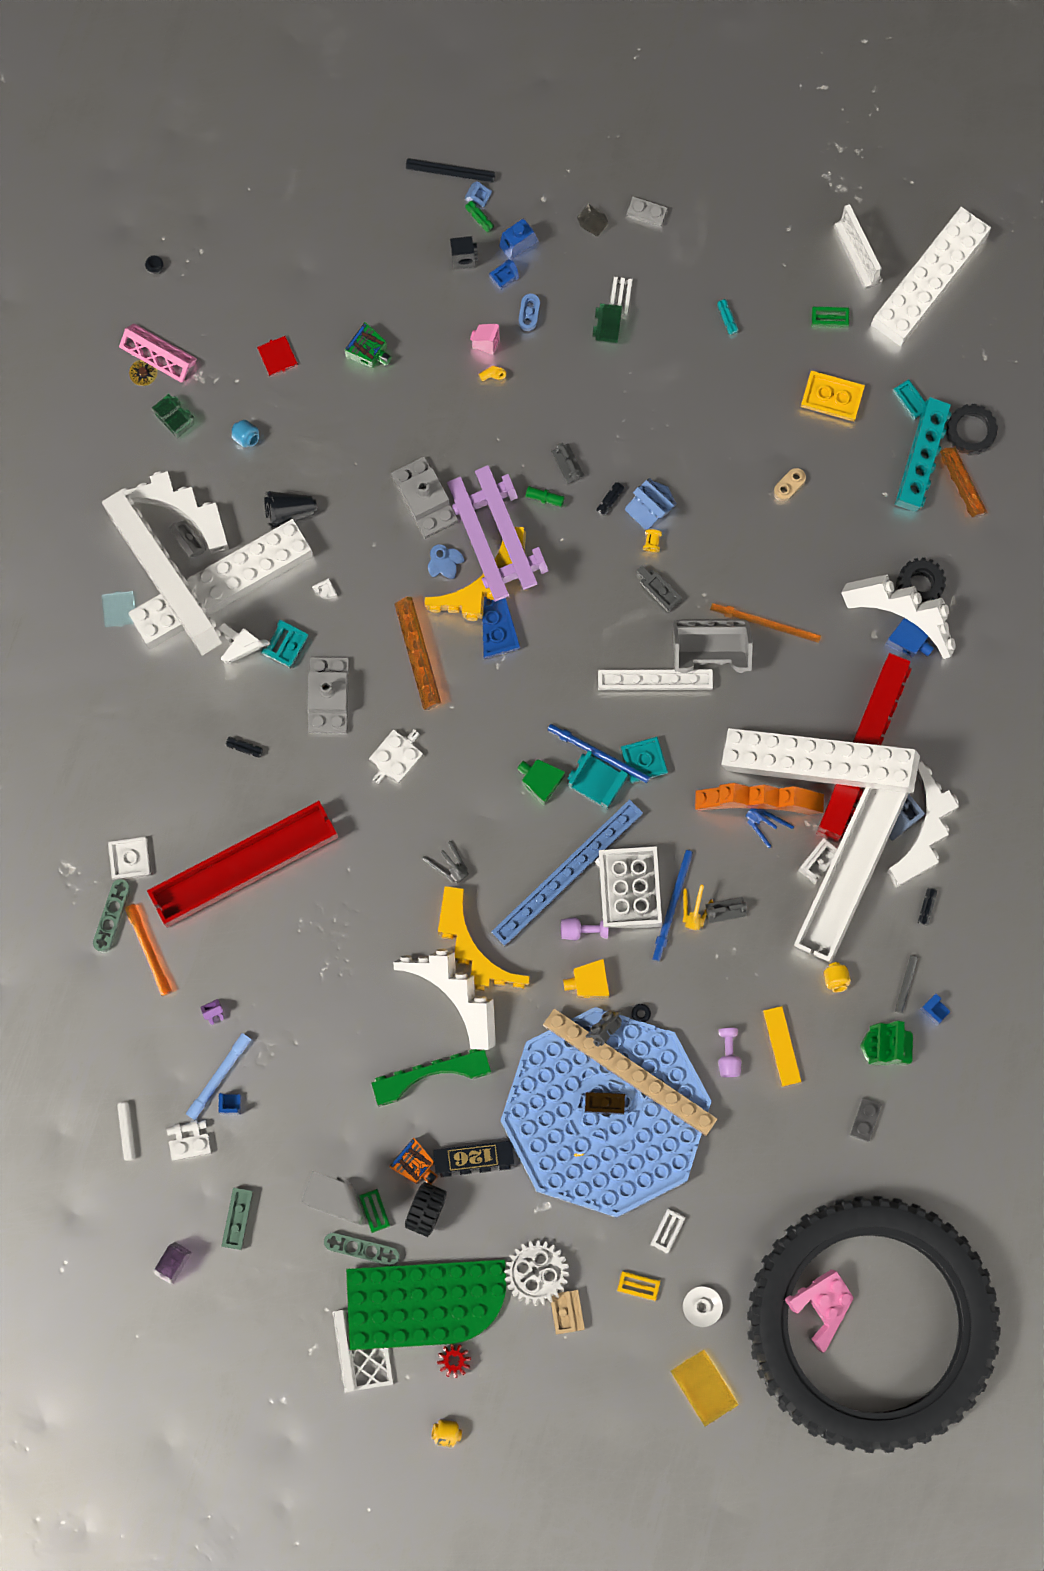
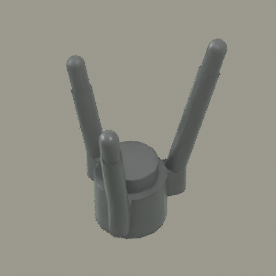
M452 841L448 843L458 861L457 864L452 861L444 850L441 851V854L452 866L449 870L451 874L423 856L424 861L448 877L451 882L455 880L458 884L469 875L466 871L468 868L463 863Z

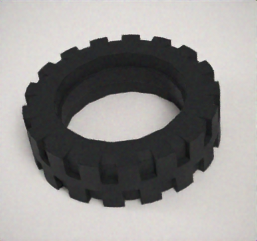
M966 404L962 408H957L951 415L947 424L946 435L948 434L947 439L949 443L951 442L952 447L958 449L959 453H967L969 456L973 454L979 455L992 446L997 436L998 425H996V418L992 416L990 410L987 411L985 409L986 407L982 405L977 406V404L968 406ZM967 416L981 419L987 427L986 438L978 443L964 441L957 432L958 422Z

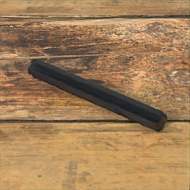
M411 158L406 160V169L492 183L495 181L496 174L494 171Z

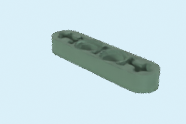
M123 879L113 882L93 939V946L99 952H107L111 948L130 893V886ZM121 884L126 888L125 891L120 893V897L123 898L122 901L113 897V895H118L119 891L116 887L121 886ZM114 901L120 904V908L116 912H112L109 908L110 904ZM106 920L113 921L114 926L111 930L104 929L103 924ZM101 931L111 934L110 937L106 935L105 942L107 945H103L102 948L98 944V941H102L104 937L103 934H100Z
M330 1233L324 1239L325 1247L333 1252L385 1265H395L399 1261V1252L393 1247L337 1233ZM335 1236L337 1241L342 1242V1238H345L343 1251L339 1250L341 1247L339 1245H334L331 1248L328 1239H332ZM350 1241H355L358 1245V1249L353 1253L347 1250V1244ZM367 1247H376L377 1254L374 1257H368L366 1255ZM380 1248H384L383 1253L387 1254L390 1251H394L393 1255L396 1256V1259L388 1262V1258L381 1256L382 1260H378Z

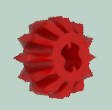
M451 1344V1351L449 1352L448 1348L444 1346L443 1349L447 1354H438V1356L444 1358V1361L439 1360L437 1364H445L440 1371L443 1372L449 1369L446 1374L447 1377H450L451 1372L454 1371V1378H458L457 1370L464 1375L465 1371L462 1367L470 1368V1365L465 1364L464 1361H470L471 1357L464 1358L463 1356L468 1353V1350L466 1349L461 1353V1344L458 1345L457 1351L455 1350V1345ZM451 1355L459 1357L460 1361L458 1362L460 1363L458 1366L449 1364V1361H451L449 1357Z

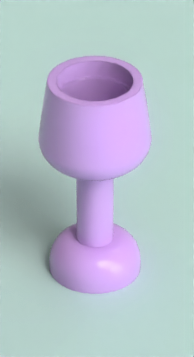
M576 917L561 919V939L576 941L580 938L581 933H600L602 938L608 939V928L603 926V920L600 922V925H581L580 920Z
M719 1029V1035L725 1038L726 1056L718 1060L720 1075L727 1078L739 1077L741 1075L742 1061L738 1056H733V1037L737 1036L738 1029Z

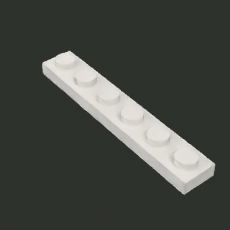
M712 669L691 670L688 673L675 672V670H598V690L713 689Z

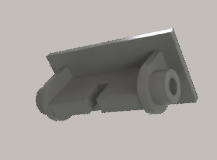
M560 443L557 445V449L551 451L567 483L584 476L568 443L565 445Z
M743 897L705 904L709 923L747 916V905Z
M608 1011L604 1013L602 1019L590 1028V1032L585 1037H593V1043L598 1047L604 1045L610 1038V1035H613L621 1026L622 1020L618 1017L621 1011Z

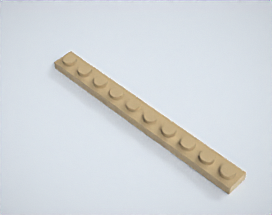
M553 1009L544 1022L543 1026L703 1135L707 1136L717 1121L716 1117L606 1043L599 1047L593 1043V1037H585L589 1033L587 1030L556 1009Z

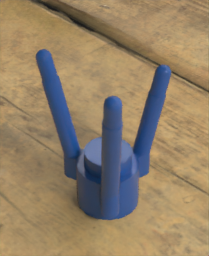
M751 808L746 814V817L749 819L747 823L753 827L768 848H771V844L755 823L759 825L764 821L769 826L777 829V826L766 818L768 816L791 829L794 828L792 824L764 809Z

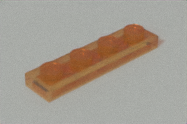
M945 448L940 451L942 461L947 466L950 477L955 482L958 493L967 506V512L972 518L982 517L987 514L956 448Z

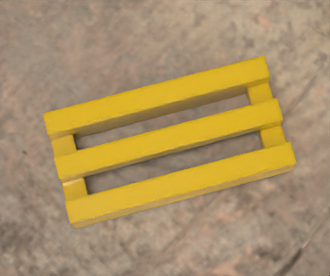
M622 1271L617 1291L656 1301L660 1281ZM629 1277L656 1285L655 1288L625 1281L624 1278ZM624 1284L640 1288L643 1290L651 1291L654 1293L652 1296L622 1288V1286Z

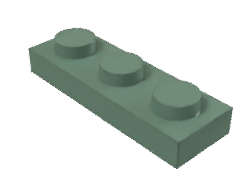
M233 1187L221 1247L242 1250L253 1191Z

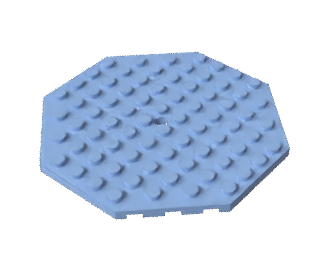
M594 1007L570 1020L590 1032V1028L602 1019V1015L607 1011ZM619 1015L618 1017L622 1020L621 1026L613 1035H610V1038L605 1043L708 1112L712 1101L675 1032ZM550 1030L526 1042L500 1120L536 1192L615 1218L686 1183L702 1135L692 1126ZM585 1093L625 1094L624 1115L611 1114L609 1117H605L597 1113H584ZM575 1153L584 1154L583 1156H574Z

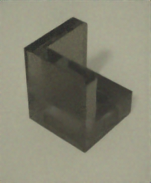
M590 204L577 217L580 226L596 237L609 224L606 215Z

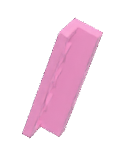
M136 324L125 328L119 348L181 383L185 380L188 369L194 366L197 360L195 357ZM128 337L134 341L136 347L131 348L126 345ZM142 348H148L152 356L147 357L144 355ZM157 357H164L167 365H161ZM173 365L183 368L181 375L175 372Z

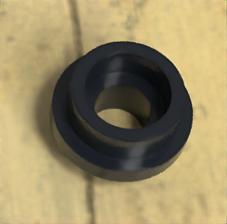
M638 1004L632 1009L631 1015L633 1020L646 1023L651 1017V1011L647 1005ZM638 1011H644L645 1016L639 1017L637 1015Z

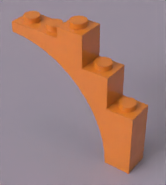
M737 783L719 785L717 788L697 790L695 810L755 808L812 815L824 813V794L795 786L776 788L768 785L749 787Z

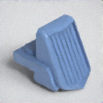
M649 478L633 492L636 496L625 507V510L644 529H649L659 518L661 519L666 516L677 503L674 501L668 486Z

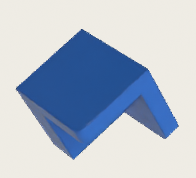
M937 994L933 995L920 1010L933 1023L939 1025L950 1013V1010L940 1002L941 998Z
M219 1093L218 1113L221 1115H241V1095Z

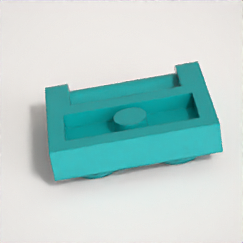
M279 620L277 623L278 627L269 641L270 645L266 646V648L264 647L261 654L291 668L309 635ZM283 631H288L277 653L273 652Z

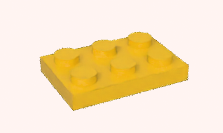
M811 371L801 407L855 422L865 385Z

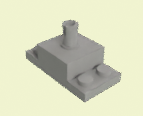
M425 457L391 473L425 539L458 523V519L450 506L449 498Z
M310 657L307 706L309 712V733H347L348 658Z

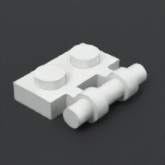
M194 1120L184 1125H180V1123L174 1124L173 1127L166 1128L167 1135H176V1140L169 1141L172 1161L212 1154L209 1135H200V1129L207 1128L205 1120L199 1122ZM193 1131V1137L183 1138L182 1133Z

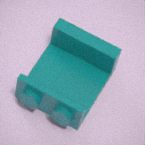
M588 750L586 755L582 754L579 758L577 770L573 769L567 778L570 780L568 786L608 810L626 781L628 774L622 770L618 772L593 757L592 752Z

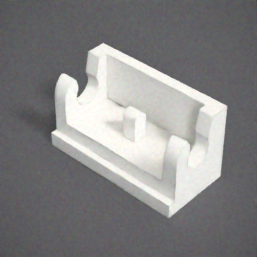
M823 838L798 871L813 883H816L831 865L837 848Z

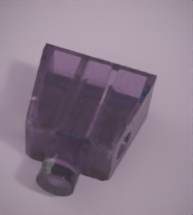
M176 1242L170 1244L154 1269L155 1275L173 1285L192 1252Z

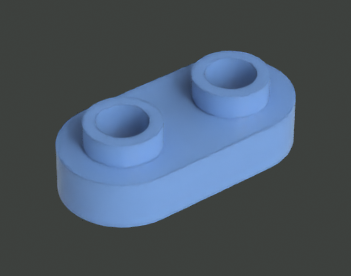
M527 294L521 301L519 326L524 331H531L537 325L540 300L535 294ZM529 303H533V304H534L533 307H528L527 305H528ZM526 320L531 321L530 324H525L524 322Z

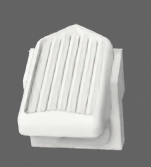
M225 623L219 628L223 631L221 635L232 643L221 657V660L228 664H232L270 645L268 640H259L244 628L240 633H237Z

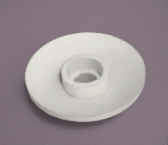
M709 1287L694 1288L684 1298V1315L695 1326H711L719 1320L722 1314V1300L718 1293ZM700 1303H704L706 1305V1309L704 1311L699 1310Z

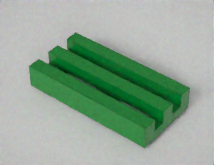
M812 306V326L849 327V308ZM816 313H845V315H816ZM825 320H845V321H825Z
M378 1189L359 1195L371 1233L391 1227ZM373 1194L376 1195L385 1222L383 1225L372 1198ZM365 1197L369 1199L378 1227L374 1228L364 1199Z

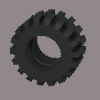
M923 557L921 560L915 558L913 562H907L906 566H903L896 582L897 590L912 587L910 579L913 576L922 575L931 583L930 590L925 592L917 590L921 595L922 602L939 599L946 587V576H943L945 572L943 569H939L940 565L938 563L934 565V560L932 559L926 561V558Z
M423 1182L408 1212L405 1228L426 1237L431 1235L444 1206L447 1191Z

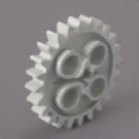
M537 1240L536 1246H533L532 1242L529 1241V1247L527 1248L524 1244H521L522 1250L515 1249L517 1255H510L512 1262H506V1265L510 1268L504 1270L507 1275H510L505 1278L506 1282H511L507 1286L508 1289H514L512 1292L513 1296L519 1294L518 1300L520 1302L526 1298L525 1303L529 1305L531 1300L534 1306H537L538 1301H541L544 1306L545 1299L552 1303L553 1295L559 1298L558 1290L565 1291L561 1285L568 1284L564 1277H568L569 1273L564 1270L568 1269L569 1266L568 1264H562L566 1261L565 1256L560 1257L562 1254L560 1250L555 1252V1245L548 1248L547 1242L541 1246L540 1241ZM539 1256L546 1257V1261L543 1264L536 1263ZM522 1265L529 1267L526 1273L519 1272V1268ZM535 1270L539 1271L540 1275L538 1277L534 1273ZM549 1273L555 1274V1278L552 1281H546L545 1277ZM530 1283H537V1288L535 1290H528V1285Z

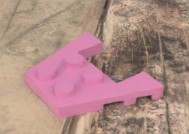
M831 1269L815 1279L809 1287H802L796 1295L788 1296L785 1301L791 1310L797 1314L810 1301L824 1322V1325L811 1340L817 1349L824 1353L854 1297L838 1272Z

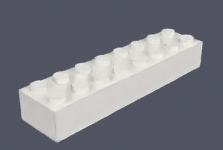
M960 207L874 316L871 326L899 346H902L988 237L991 227Z

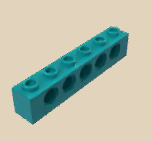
M931 397L925 401L894 505L913 512L924 506L926 501L924 494L931 484L929 477L936 467L934 460L941 450L939 443L946 433L944 426L951 416V411H949L951 404ZM931 418H935L938 424H934ZM926 435H930L933 441H929ZM921 452H925L928 458H923ZM916 469L921 470L923 475H918ZM911 486L916 487L917 493L911 490Z

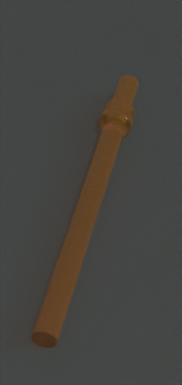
M712 603L710 610L722 613L728 618L735 617L817 643H819L821 638L820 635L744 613L728 605L725 607Z

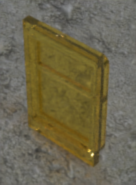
M704 1349L670 1371L704 1426L715 1422L716 1419L739 1405Z

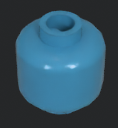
M241 420L233 425L231 436L238 444L248 448L258 442L259 430L249 421Z

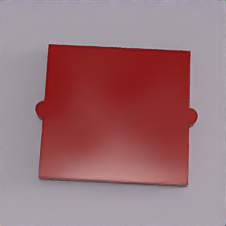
M286 336L269 340L268 343L257 347L269 376L285 372L287 369L298 365Z

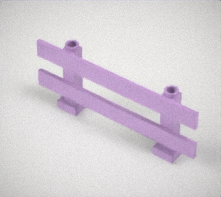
M488 465L475 470L482 488L479 492L468 496L461 477L448 481L447 484L455 501V504L452 505L455 514H460L484 573L485 577L482 578L486 589L490 588L496 602L509 596L505 583L519 578L522 588L525 590L537 585L533 574L534 571L540 569L541 574L548 572V568L539 547L532 549L534 555L526 557L503 502V498L508 496L511 501L518 498L509 474L502 476L503 482L496 484ZM486 505L490 507L512 561V564L499 569L474 511Z

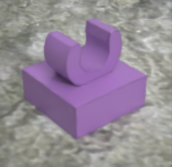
M218 999L200 1007L204 1019H208L211 1025L214 1024L212 1018L216 1015L220 1017L221 1021L223 1020V1009Z

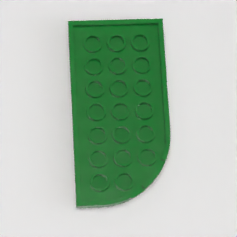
M505 1260L346 1269L350 1350L461 1343L474 1338L489 1327L503 1305L506 1293Z

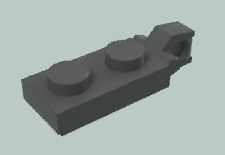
M643 566L637 570L636 574L641 578L640 583L667 612L672 610L682 600V597L657 572L653 570L648 572Z

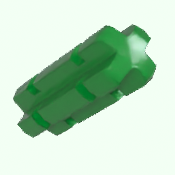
M469 201L465 205L466 210L472 214V217L480 226H483L482 228L486 232H490L494 228V224L488 220V217L479 207H476L477 205L474 201Z

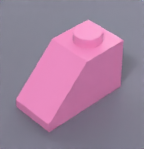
M479 324L477 330H473L470 337L472 348L493 355L500 339L499 325Z

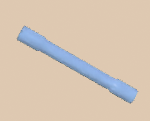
M243 1033L239 1036L232 1046V1050L199 1097L192 1103L185 1113L186 1115L196 1120L208 1099L252 1039Z

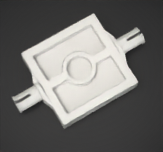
M394 729L369 758L379 770L372 778L373 781L376 780V783L379 784L384 776H388L399 784L423 755L413 744L414 740L420 735L418 732L416 733V730L413 729L407 738L401 736Z

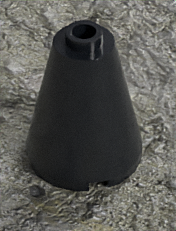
M273 491L265 492L268 496L264 497L265 515L271 521V523H267L269 529H275L291 519L297 521L314 515V511L317 510L316 499H313L312 496Z

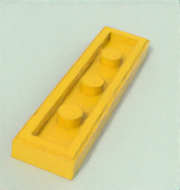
M783 1007L763 1010L781 1086L785 1087L801 1083Z

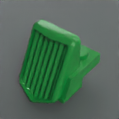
M895 1021L889 1024L878 1023L870 1026V1031L866 1033L860 1045L868 1064L908 1065L912 1063L913 1033L905 1030V1022Z

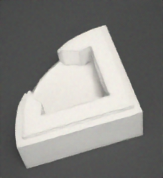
M329 578L312 586L315 593L321 597H337V593Z

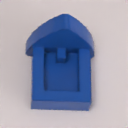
M506 260L502 265L489 273L490 278L500 290L512 281L519 279L517 267L512 260Z

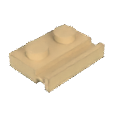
M578 1290L558 1293L559 1298L553 1295L551 1307L556 1335L585 1330Z

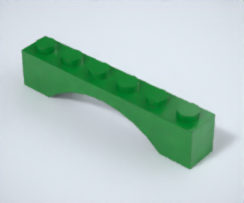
M472 1049L469 1050V1054L464 1056L459 1053L450 1056V1060L447 1061L438 1059L432 1061L430 1066L424 1067V1064L412 1067L413 1071L405 1073V1070L394 1072V1076L386 1078V1075L375 1078V1082L371 1084L378 1107L398 1102L410 1086L431 1075L453 1073L470 1079L490 1075L491 1070L485 1050Z

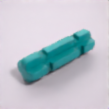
M727 300L718 301L717 306L719 311H721L720 314L725 326H727L728 333L730 335L737 333L738 327L734 322L735 319L730 308H728Z

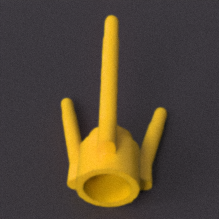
M703 884L700 885L694 913L690 912L689 916L687 889L683 890L684 917L682 922L685 923V928L700 930V926H704V921L707 917L706 909L702 917L701 914H698L703 894Z

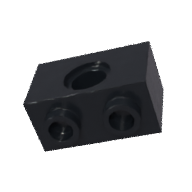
M472 236L450 238L453 270L475 268V261H478L477 242L473 243Z

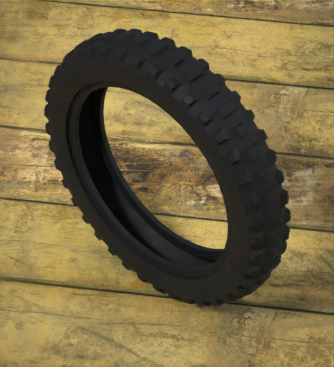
M856 1196L853 1198V1201L840 1199L835 1201L833 1206L826 1207L822 1205L816 1208L817 1213L805 1214L800 1218L801 1222L798 1225H790L785 1230L786 1235L780 1240L776 1239L772 1245L773 1251L769 1255L764 1256L762 1260L764 1266L755 1275L756 1287L749 1295L752 1305L749 1308V1312H747V1320L751 1321L750 1331L747 1332L748 1340H752L753 1343L751 1355L752 1359L757 1360L758 1376L765 1379L768 1394L776 1397L779 1403L778 1407L782 1412L788 1411L796 1425L803 1424L808 1429L809 1434L814 1437L820 1435L826 1439L828 1444L834 1446L837 1442L844 1445L846 1450L854 1451L855 1448L864 1450L865 1453H874L875 1449H881L884 1453H892L898 1447L907 1450L913 1448V1444L917 1442L926 1444L932 1441L931 1436L943 1435L948 1431L947 1426L955 1422L959 1423L964 1418L962 1413L974 1407L977 1403L975 1401L976 1396L985 1391L987 1387L985 1380L990 1378V1375L993 1373L994 1366L992 1361L996 1359V1355L999 1353V1347L996 1346V1342L999 1340L1001 1327L997 1326L1000 1308L995 1306L997 1301L995 1288L989 1285L991 1282L990 1274L987 1269H982L983 1263L976 1251H971V1246L968 1244L969 1241L965 1236L959 1237L958 1231L949 1222L944 1224L943 1220L938 1218V1214L932 1211L926 1213V1210L920 1208L917 1204L912 1203L909 1206L907 1203L902 1202V1199L893 1198L892 1201H889V1199H884L882 1196H873V1199H864L863 1196ZM858 1236H880L905 1243L922 1253L936 1266L952 1292L958 1315V1338L953 1358L946 1372L933 1389L905 1407L885 1412H861L842 1406L822 1394L808 1380L794 1356L788 1333L789 1305L785 1299L790 1295L792 1296L794 1287L807 1265L823 1250L841 1240Z

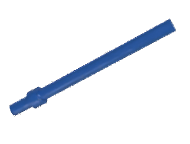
M553 724L549 725L548 731L559 736L562 741L570 742L587 752L589 750L594 756L645 783L649 782L650 776L573 736L572 732L566 729L562 730Z
M689 850L685 851L659 937L656 938V948L652 960L660 962L663 949L666 948L668 942V932L693 854Z

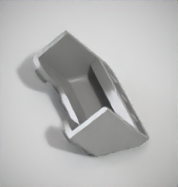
M743 619L676 620L673 622L675 672L688 673L694 668V663L699 665L707 663L724 665L731 663L732 668L738 673L752 671L753 643L748 621Z

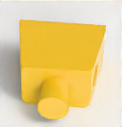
M603 959L573 969L574 978L563 979L564 990L576 989L577 998H609Z

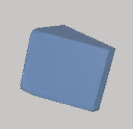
M477 181L471 184L465 199L485 207L492 191Z

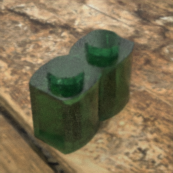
M600 303V308L596 307L595 318L598 319V324L593 327L592 337H596V342L618 344L622 306Z
M168 394L152 407V411L178 439L194 425V416L188 409L184 410L180 407L182 403L176 396L172 397Z

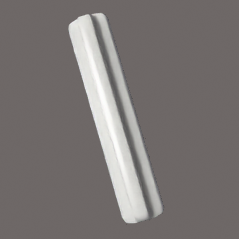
M121 1102L117 1104L123 1157L124 1160L129 1161L135 1159L130 1108L128 1102Z

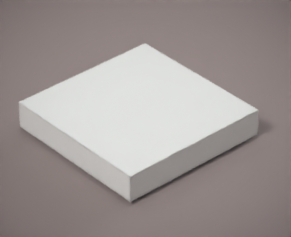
M146 836L108 842L112 880L151 875Z

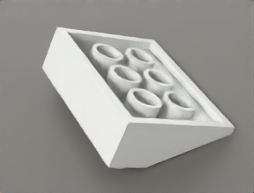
M657 847L599 850L603 926L606 928L662 927Z

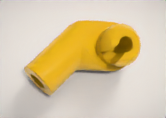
M491 366L479 373L478 376L482 382L490 377L503 380L506 378V371L503 368Z

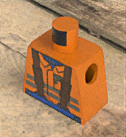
M415 1138L408 1143L389 1166L392 1170L416 1184L423 1178L432 1185L438 1178L430 1170L435 1164Z

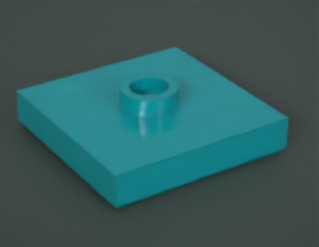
M658 737L621 746L624 762L650 776V779L668 774ZM628 774L631 784L641 781Z

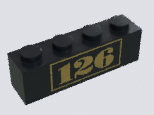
M511 1141L433 1150L436 1175L440 1174V1178L451 1177L452 1173L460 1172V1175L472 1174V1170L487 1173L491 1172V1168L499 1167V1171L510 1170L511 1166H514Z

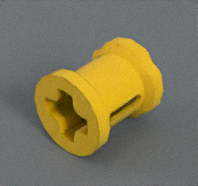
M647 529L645 531L646 543L643 546V550L654 553L660 551L658 545L662 532Z

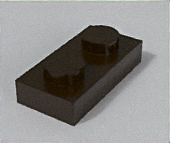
M585 1093L584 1113L624 1115L625 1094Z

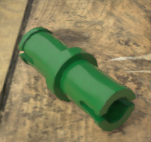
M528 486L525 495L526 498L541 501L542 504L548 503L561 508L565 496L551 493L547 489L540 490Z

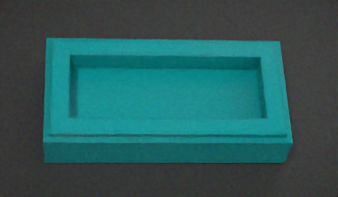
M908 379L894 388L893 392L915 420L921 416L925 400Z

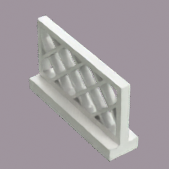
M850 204L846 205L841 221L835 223L834 228L866 290L882 283L883 280L880 275L881 266Z
M348 1309L334 1311L333 1317L344 1392L393 1385L388 1348H380L384 1352V1359L380 1364L371 1358L376 1349H373L369 1356L362 1350H355L352 1354L349 1341V1323L347 1321ZM357 1351L366 1357L361 1367L353 1362V1357ZM368 1360L378 1366L372 1376L362 1369ZM380 1368L387 1373L388 1381L379 1382L374 1378ZM361 1371L369 1377V1380L365 1385L357 1386L356 1377ZM371 1380L376 1382L374 1384H369Z

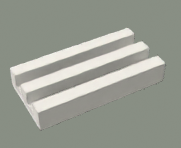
M614 277L609 314L628 315L632 279L625 280V278L618 279V277ZM617 284H620L617 310H613ZM625 284L628 285L624 311H621Z
M667 1209L650 1245L669 1253L685 1217ZM670 1214L673 1217L660 1241V1244L656 1243V1241ZM676 1218L680 1219L667 1247H664L665 1240Z

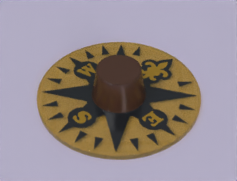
M138 360L130 367L129 375L136 385L147 386L156 379L157 369L142 360Z

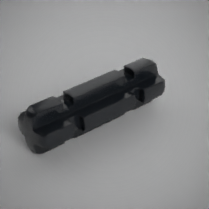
M619 482L614 483L612 491L609 490L602 500V505L600 504L596 509L600 515L605 516L608 513V508L613 506L619 497L618 494H621L624 490V486Z
M228 737L226 741V746L229 748H235L237 751L249 755L252 754L257 758H260L262 755V747H254L253 744L242 740L237 741L233 737Z
M928 888L926 891V898H924L920 912L921 915L918 919V923L924 926L929 924V916L932 913L935 903L934 899L937 896V890L933 888Z

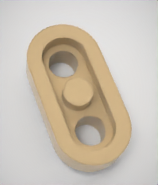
M798 468L791 469L776 484L774 489L775 498L783 502L788 501L804 485L806 479L804 471ZM798 475L800 479L796 480L793 476ZM786 488L787 492L783 493L780 489Z

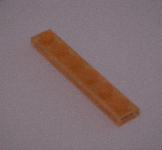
M405 597L394 605L423 710H430L441 704V699L412 597Z

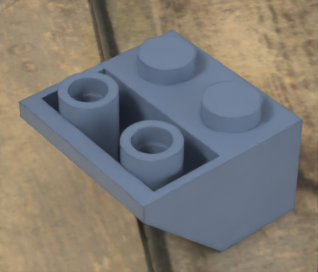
M908 794L889 836L892 841L920 821L925 815L910 794Z

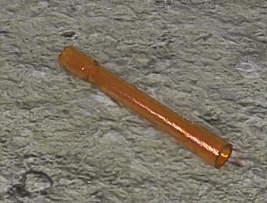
M131 904L124 909L130 923L134 927L161 996L172 993L169 982L162 971L142 924V919L136 905Z

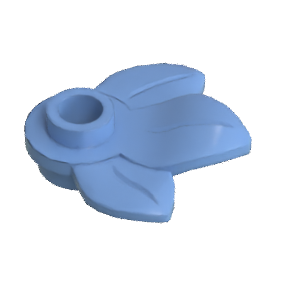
M440 544L435 545L430 551L431 560L428 563V571L432 577L441 573L449 579H454L457 572L456 564L463 563L464 557L456 549H447L444 545ZM438 550L443 552L442 557L437 556Z

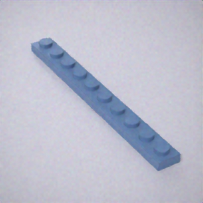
M629 799L491 933L505 947L599 857V850H606L643 815V812Z

